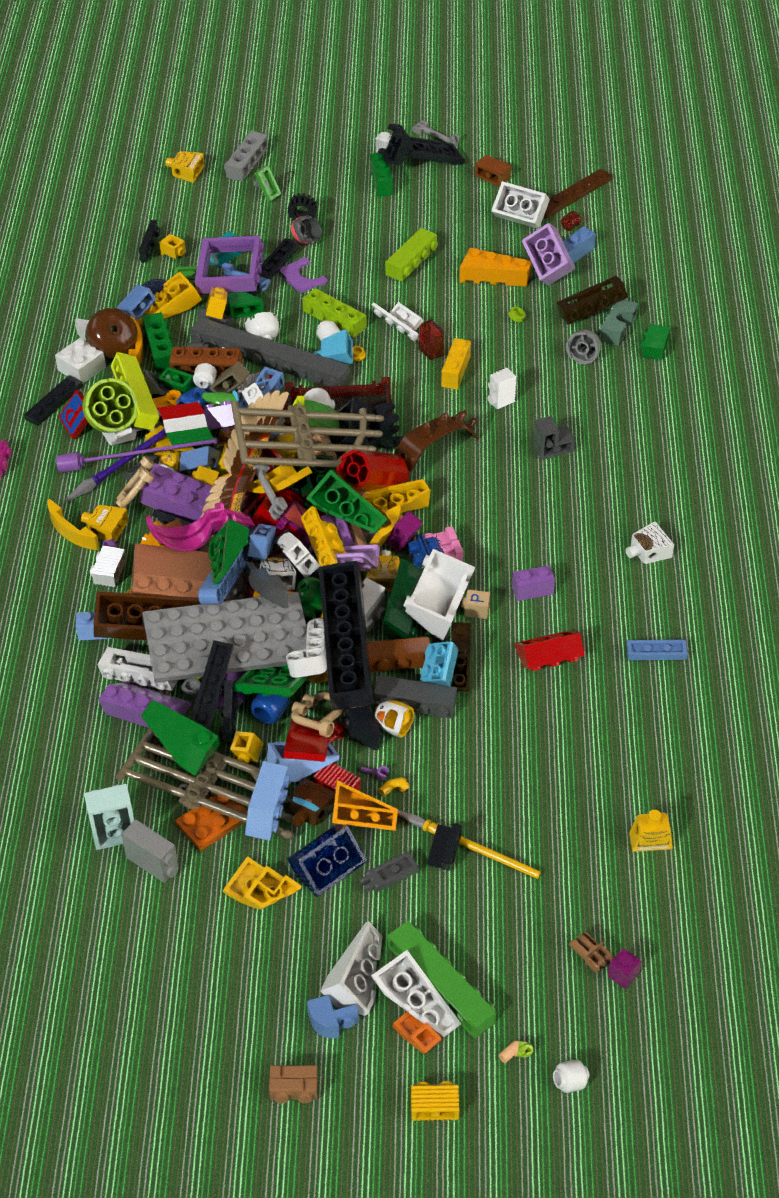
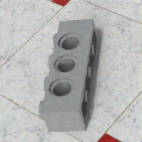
M250 131L245 136L243 142L224 165L227 178L244 181L268 148L267 134Z

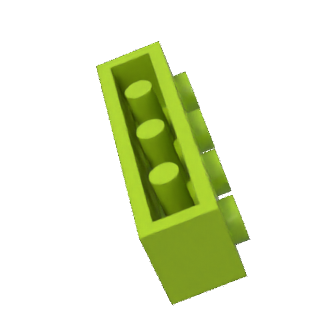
M420 228L385 262V275L402 282L424 259H427L438 246L437 234Z
M316 288L302 298L304 312L320 321H333L340 331L346 329L353 338L367 328L366 315Z

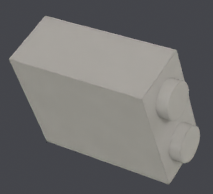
M135 819L121 833L126 858L163 883H166L169 878H173L179 869L175 845Z

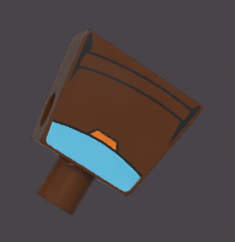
M302 778L290 802V814L293 815L291 822L297 827H301L304 822L313 826L318 825L334 810L336 792Z

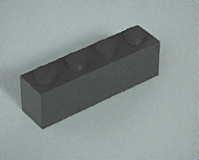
M379 675L374 690V706H378L380 703L388 700H396L411 706L415 713L452 719L457 702V688Z

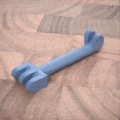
M222 264L225 276L249 275L248 273L235 270L233 264ZM260 277L259 289L260 291H265L270 284V279Z

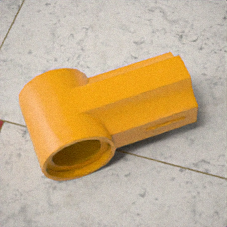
M171 390L167 392L166 396L153 398L156 409L177 405V399L181 393L178 390Z

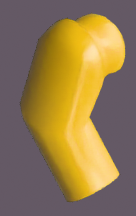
M404 777L394 778L384 783L378 789V793L385 797L397 787L403 792L410 785Z

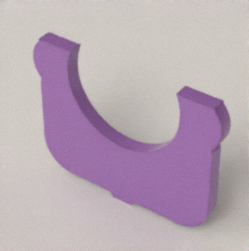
M300 258L298 261L283 266L280 270L287 283L291 284L298 292H306L328 282L324 275L316 279H308L300 275V269L310 265V261L307 258Z

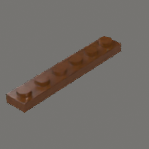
M599 169L549 198L544 218L547 219L612 181V175L603 169Z

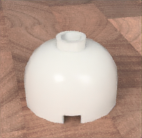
M271 312L257 313L255 318L252 320L249 318L245 322L246 332L273 340L279 333L278 318L276 315L273 316Z

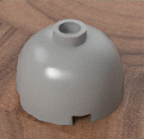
M588 329L574 332L566 343L568 356L576 360L578 364L586 365L591 363L598 357L601 350L599 337L595 332Z

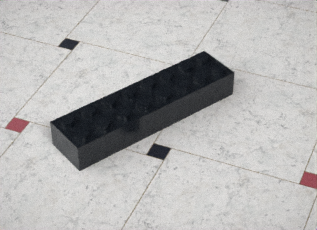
M350 561L320 566L319 577L329 695L333 709L340 710L374 704L362 580L358 562Z

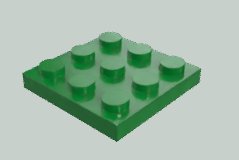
M288 665L248 670L234 683V689L243 694L261 693L263 696L275 694L281 697H290L310 676L291 677Z

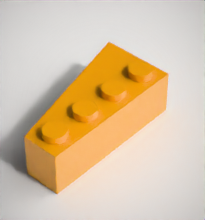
M470 248L460 266L459 283H465L466 280H469L476 284H480V281H486L493 285L503 282L505 285L527 286L532 274V261Z

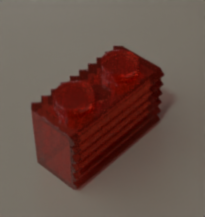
M432 319L420 325L418 350L425 354L424 356H427L429 360L439 357L443 353V337L445 332Z

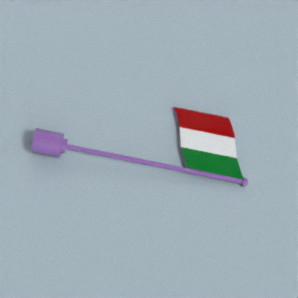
M199 402L157 408L163 419L165 433L172 446L84 458L79 452L57 455L56 463L60 473L82 470L85 462L211 443L216 445L218 439L213 438L208 429L205 413Z

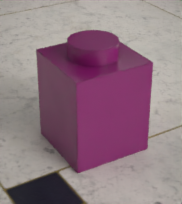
M623 948L610 962L608 977L624 989H627L640 973L641 960Z

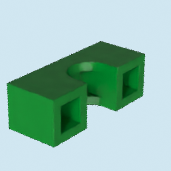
M377 152L370 154V171L372 178H375L376 193L378 197L393 195V179L388 163L382 160L385 155Z

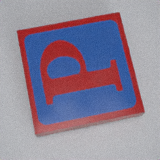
M75 390L58 416L73 439L79 437L88 423L82 408L84 395L79 390Z

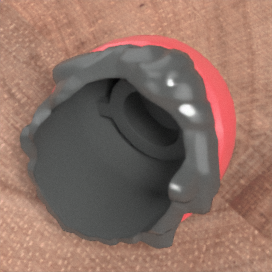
M306 215L298 217L292 222L291 232L298 242L314 244V242L320 239L322 230L317 219Z

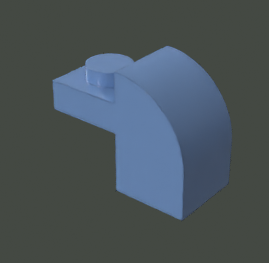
M329 995L307 1001V1012L311 1025L323 1037L339 1038L340 1028H351L359 1023L356 1004L333 1010Z

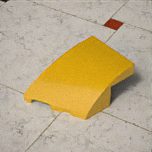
M280 465L265 476L272 490L276 492L309 475L312 471L307 466L296 473L293 466ZM259 479L252 482L247 489L248 492L265 493Z
M399 505L383 513L387 521L377 531L368 545L377 544L381 547L385 544L394 525L402 518Z
M247 856L222 892L242 904L261 910L299 891L302 886L287 875L283 877L267 865L264 868Z

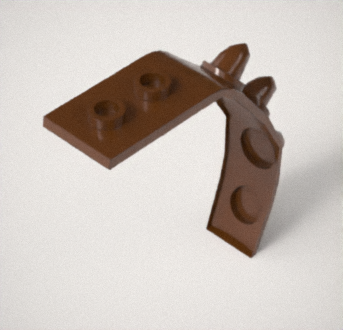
M466 410L460 411L452 417L448 413H443L440 417L432 419L406 434L394 455L405 459L409 471L408 476H410L423 451L447 434L457 429H463L478 440V436L474 433L475 428H473L477 418H471L468 422L464 421L467 415Z

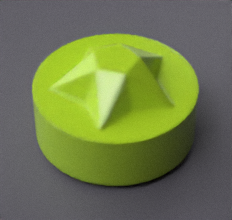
M512 307L508 313L509 317L515 322H522L526 317L524 310L519 307Z

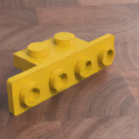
M311 506L301 516L318 563L320 566L337 564L338 561L335 554L346 553L343 542L338 535L337 527L333 523L322 521L316 507Z

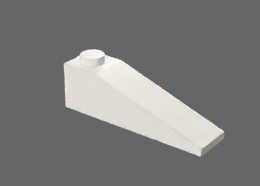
M369 921L364 924L328 974L321 989V993L324 996L329 995L330 1001L335 1007L344 1008L356 1004L358 1014L364 1016L369 1014L376 997V991L373 990L374 980L371 976L376 972L377 960H380L383 937Z
M408 950L371 976L385 996L423 1024L427 1022L442 1038L461 1025L458 1018Z

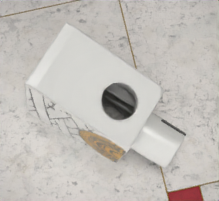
M653 522L632 535L631 546L626 548V554L629 558L638 556L645 564L672 558L674 544L660 526Z

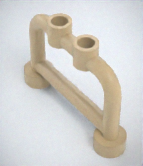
M144 456L141 459L140 468L117 496L116 504L119 507L126 508L145 483L150 484L155 478L148 471L152 470L155 463L148 457Z
M320 692L315 695L305 694L302 703L294 702L291 713L292 720L300 725L319 730V735L327 738L332 735L334 730V723L332 721L347 710H333L318 722L302 716L307 714L308 709L316 708L320 700H330L329 692Z

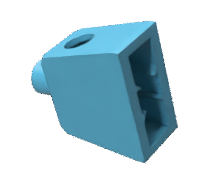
M346 329L322 339L321 350L315 351L313 354L347 365L353 364V340Z

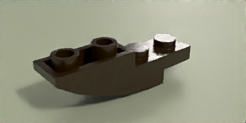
M452 622L451 642L459 650L451 687H456L457 691L469 692L471 623Z

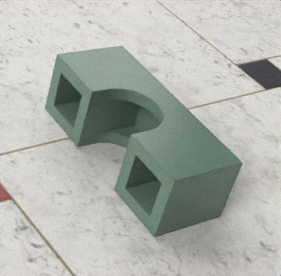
M624 299L613 304L610 314L606 315L604 324L600 325V341L619 346L625 337L626 325L631 326L637 316L638 303Z

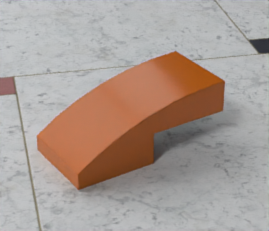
M408 1012L397 1019L392 1026L406 1041L423 1054H426L442 1040L427 1022L423 1024Z

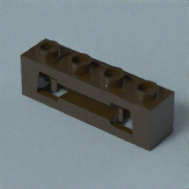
M616 275L556 303L561 318L568 325L628 298L624 283ZM612 284V287L607 288L606 285ZM574 300V301H573V305H570V304L568 303V302Z

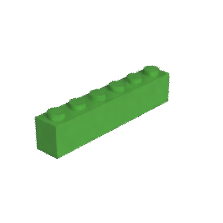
M407 921L388 934V948L397 957L408 950L458 1018L461 1025L474 1039L496 1023V1009L492 1003L486 1002L481 997L479 990L466 981L461 971H456L452 967L450 960L437 951L432 941L426 940L417 926H413Z

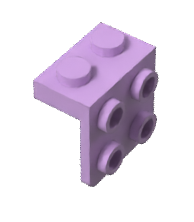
M377 544L343 546L346 553L335 554L338 561L337 564L357 561L361 571H371V569H378L380 546Z

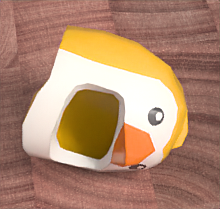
M388 700L376 707L375 719L378 726L385 732L397 737H403L412 725L414 709L403 702Z

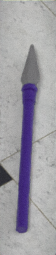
M165 428L132 451L148 449L167 436ZM139 454L123 456L105 470L100 471L89 479L83 480L64 502L91 492L107 476Z

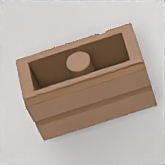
M317 1065L270 1066V1100H274L277 1103H286L288 1100L310 1103L312 1100H317Z

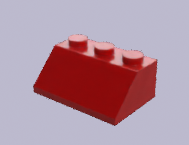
M570 630L514 643L523 667L530 669V671L540 670L543 665L549 664V667L558 666L561 664L560 661L575 662L579 660V657L585 656L581 634Z

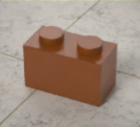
M485 155L475 163V176L500 187L502 181L507 182L511 178V165Z

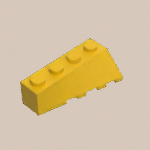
M424 479L366 491L364 498L382 514L397 505L401 507V512L404 513L428 507L431 490Z

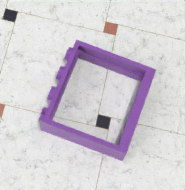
M261 237L202 238L195 277L198 294L210 293L211 287H222L228 292L256 291L257 283H260L259 273L262 272V252L265 251L264 242H261ZM253 251L249 275L207 277L211 253Z

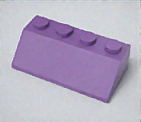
M125 682L109 684L98 698L105 714L148 727V725L142 719L141 714L152 700L183 716L192 705L189 701Z

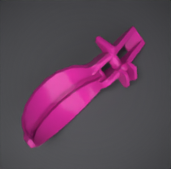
M222 502L216 503L215 508L206 510L203 517L196 522L185 526L160 527L152 523L150 515L146 519L148 529L153 537L167 547L177 551L199 549L209 540L211 535L221 529L229 518L248 528L255 527L249 515L224 508V503Z

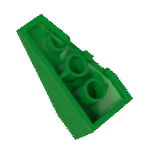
M329 470L306 498L320 511L373 533H376L387 521V518L334 470Z
M230 518L209 544L208 557L212 559L210 562V566L213 567L211 575L215 585L227 573L250 539L248 536L249 528Z
M152 700L141 714L142 719L158 737L175 762L195 777L220 745L219 737L216 734L155 700Z

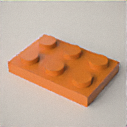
M217 794L209 798L211 801L248 814V810L238 802ZM200 806L198 810L193 808L175 820L176 826L200 852L244 823L203 806Z

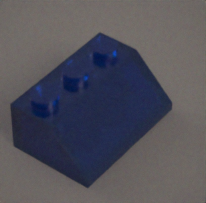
M343 824L334 825L287 858L298 879L316 897L367 862L349 826Z

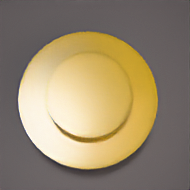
M354 346L353 361L363 360L366 357L364 349L360 346Z

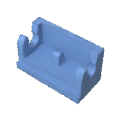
M206 446L181 452L180 471L192 473L193 469H197L199 465L210 467L211 459H213V468H215L219 463L220 451Z

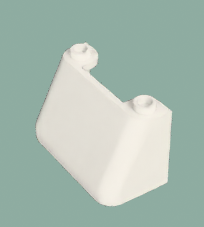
M433 549L430 556L426 554L422 563L425 566L412 596H407L403 606L406 607V613L435 638L443 641L475 567Z

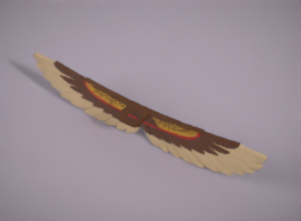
M277 390L270 396V392L264 395L263 399L259 396L255 404L251 402L248 408L283 410L289 393L283 392L279 395L280 391ZM242 415L241 421L242 424L276 425L280 417ZM235 428L232 430L231 439L229 438L228 448L225 449V457H223V464L230 476H224L215 480L214 486L209 491L212 494L205 500L207 504L202 509L201 517H203L206 510L215 508V504L219 502L224 503V508L240 513L245 493L257 470H253L255 465L242 464ZM244 432L245 440L268 441L271 433ZM247 448L248 457H260L263 451L262 448ZM218 531L209 537V540L201 546L200 551L209 552L210 541Z

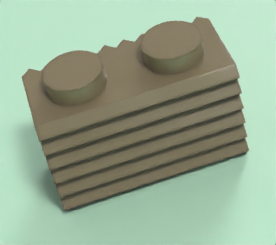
M237 361V363L219 374L214 384L209 386L212 392L230 393L242 385L250 373L241 362Z

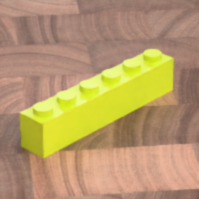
M117 352L111 364L115 379L124 381L133 389L138 403V413L132 425L153 430L155 424L159 422V414L136 356Z

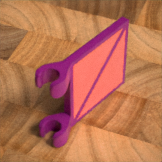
M294 500L275 527L282 531L284 526L289 524L305 536L301 543L307 548L310 540L301 516L308 509Z

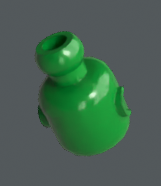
M315 577L301 579L296 588V592L299 593L306 625L310 620L316 619V614L322 611L320 579Z

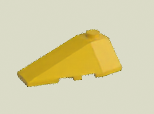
M178 272L164 283V288L160 293L156 292L154 294L156 301L152 303V306L146 310L144 315L162 312L163 318L166 319L189 310L202 299L194 286L181 272ZM141 316V317L139 318V320H137V322H138V324L140 325V327L142 328V327H143V320H142V316Z

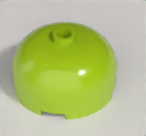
M108 378L96 382L86 391L83 398L82 408L87 422L100 432L116 433L122 431L133 423L138 413V403L133 389L119 379ZM101 417L104 418V422H105L107 425H109L110 428H108V427H106V426L104 425V423H103Z

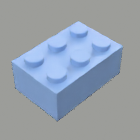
M263 761L248 806L245 835L270 841L272 832H277L279 820L276 819L281 818L284 806L281 803L286 802L288 790L285 789L288 788L290 776L287 775L288 766Z

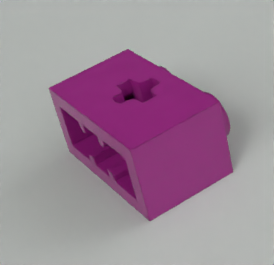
M408 511L394 525L385 543L396 553L400 554L408 546V542L413 541L423 523L417 516Z

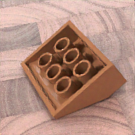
M135 543L131 594L199 598V589L212 570L210 566L212 559L208 557V552L195 550L177 551L169 547Z

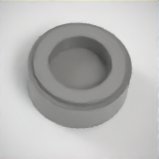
M194 678L186 679L182 683L183 695L188 698L197 697L201 682Z

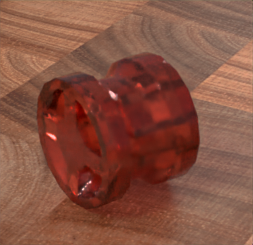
M575 211L569 212L561 219V225L567 231L573 230L581 223V218Z

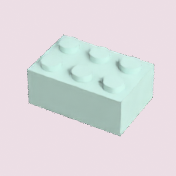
M127 784L114 785L109 788L84 793L96 850L123 844L121 833L134 821Z

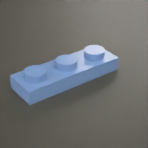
M627 640L626 643L628 660H687L688 656L686 640Z

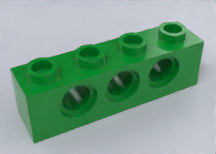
M162 312L142 316L143 327L156 372L164 371L167 367H170L169 362L172 348L175 347L174 341L170 340L172 337L171 331L168 329L167 318H163Z

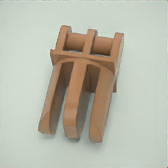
M583 931L582 935L580 934L576 937V940L574 939L569 943V946L585 960V966L588 965L596 973L600 971V967H605L608 961L611 962L614 959L613 955L603 946V942L599 944L586 931Z

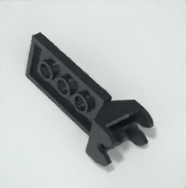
M398 124L388 125V129L392 130L393 133L387 148H380L378 150L379 154L385 155L382 159L383 161L395 165H400L408 156L413 159L420 158L426 161L433 160L452 165H463L465 161L453 143L410 137L402 125Z
M383 403L374 406L371 414L382 415L384 420L381 422L370 421L369 427L370 430H379L383 434L382 437H368L369 446H376L380 443L386 449H391L400 444L403 436H391L400 430L398 425H394L399 420V415H386V413L391 412L395 408V404Z

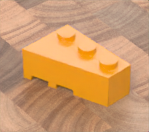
M337 780L332 823L396 831L398 809Z

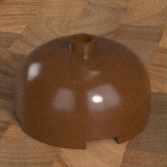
M118 308L99 310L90 318L85 330L86 341L91 347L104 352L105 360H113L117 352L129 354V349H133L138 335L133 318Z

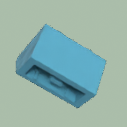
M453 642L428 644L425 651L424 666L421 669L420 682L451 687L459 650Z

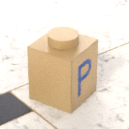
M467 590V595L462 598L461 608H465L464 616L488 618L490 592Z

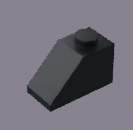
M370 706L347 708L345 717L342 719V725L347 730L349 737L373 750H378L383 735Z

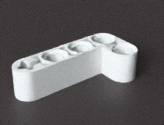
M322 618L312 619L308 622L306 649L293 651L286 655L291 677L316 675L327 670Z

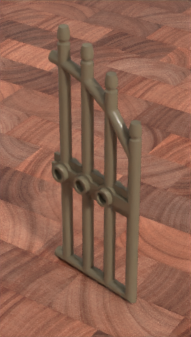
M237 401L231 402L242 464L337 467L341 464L342 460L340 458L338 460L316 459L315 451L347 453L356 449L376 452L375 446L361 444L365 437H382L383 434L379 430H366L367 421L381 422L384 420L382 415L367 414L366 408L359 409V414L306 411V406L298 404L288 405V410L239 408ZM240 415L290 418L291 426L242 424ZM308 418L360 421L359 429L310 427ZM244 432L293 434L295 442L245 440ZM311 434L357 436L353 445L313 443ZM247 448L296 450L298 459L248 457Z
M149 728L116 775V779L119 781H123L126 776L180 797L179 803L185 804L184 806L190 809L195 808L198 810L200 806L246 823L247 814L206 799V796L209 792L249 806L251 798L217 786L215 783L220 778L254 791L256 783L223 770L227 765L250 773L257 782L261 768L215 751L196 777L140 756L145 749L175 761L165 748L149 743L153 737H157ZM137 763L189 783V786L186 790L131 770V768ZM287 796L286 802L283 803L290 804L292 798ZM283 811L279 819L292 823L291 818L293 815ZM278 827L277 832L273 833L285 839H292L293 837L292 832L283 830L281 827Z

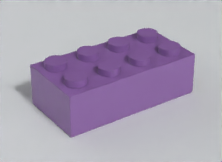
M155 463L150 472L155 478L150 484L146 482L142 487L139 503L190 523L199 520L203 513L202 509L207 504L205 500L212 494L209 491L213 486Z

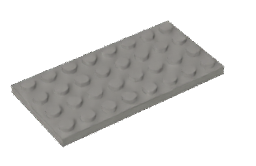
M288 593L289 608H282L264 597L224 601L222 604H200L142 612L154 682L159 683L203 677L213 640L233 644L234 646L226 673L288 665L286 660L288 653L306 649L307 627L299 593Z

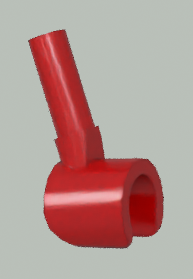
M340 723L334 724L333 734L329 739L330 743L336 738L341 739L345 736L344 728Z

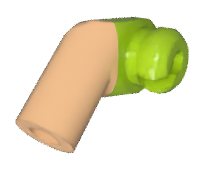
M514 1041L500 1052L498 1056L503 1063H507L514 1056L529 1057L533 1054L534 1048L530 1043Z

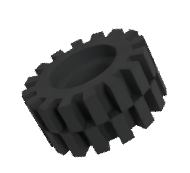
M298 193L297 196L293 195L290 199L287 213L290 218L292 217L293 221L298 217L306 215L312 216L314 219L317 211V202H314L315 199L313 197L310 199V195L306 197L305 193L302 196ZM303 206L306 207L308 210L301 211L297 207Z

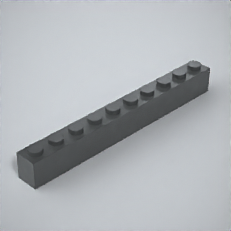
M200 317L190 328L192 342H204V344H208L209 348H239L245 360L339 391L344 388L350 379V365Z

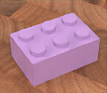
M547 223L522 240L540 280L548 286L576 269L558 230L550 223Z

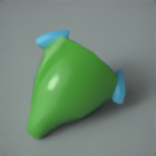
M235 390L233 393L203 392L201 395L208 405L214 404L215 407L221 406V402L224 401L239 402V396Z

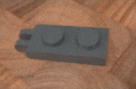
M406 852L367 871L366 876L360 880V883L364 886L366 892L374 889L378 892L418 873L419 866L410 853Z

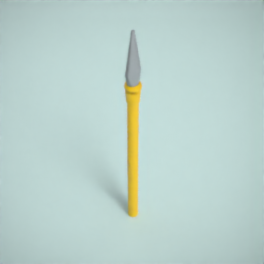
M398 810V816L415 826L423 828V831L435 834L438 824L431 822L429 819L424 820L417 815ZM461 836L459 845L535 879H539L541 871Z

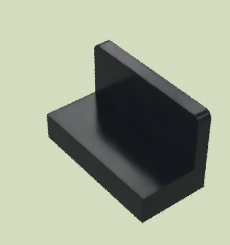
M453 823L452 828L437 825L427 860L428 866L452 871L462 835V826L460 824Z

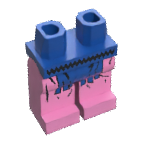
M453 526L446 527L445 531L440 533L417 535V541L408 542L409 554L419 553L418 555H413L414 566L425 567L422 565L426 554L430 556L433 549L463 562L464 551L459 540H457L458 538Z

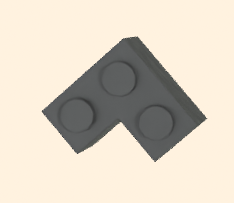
M552 416L534 421L533 447L540 460L574 452L575 439L567 425L557 427Z

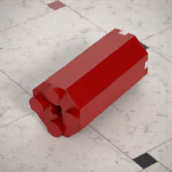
M353 449L341 456V464L336 469L338 475L355 490L371 491L406 483L409 480V471L405 459L392 453Z

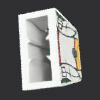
M270 557L261 560L260 569L265 568L270 576L278 575L287 590H295L296 570L288 559Z

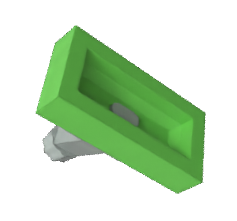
M269 165L262 167L254 173L257 179L253 182L254 186L262 189L267 201H272L281 194Z

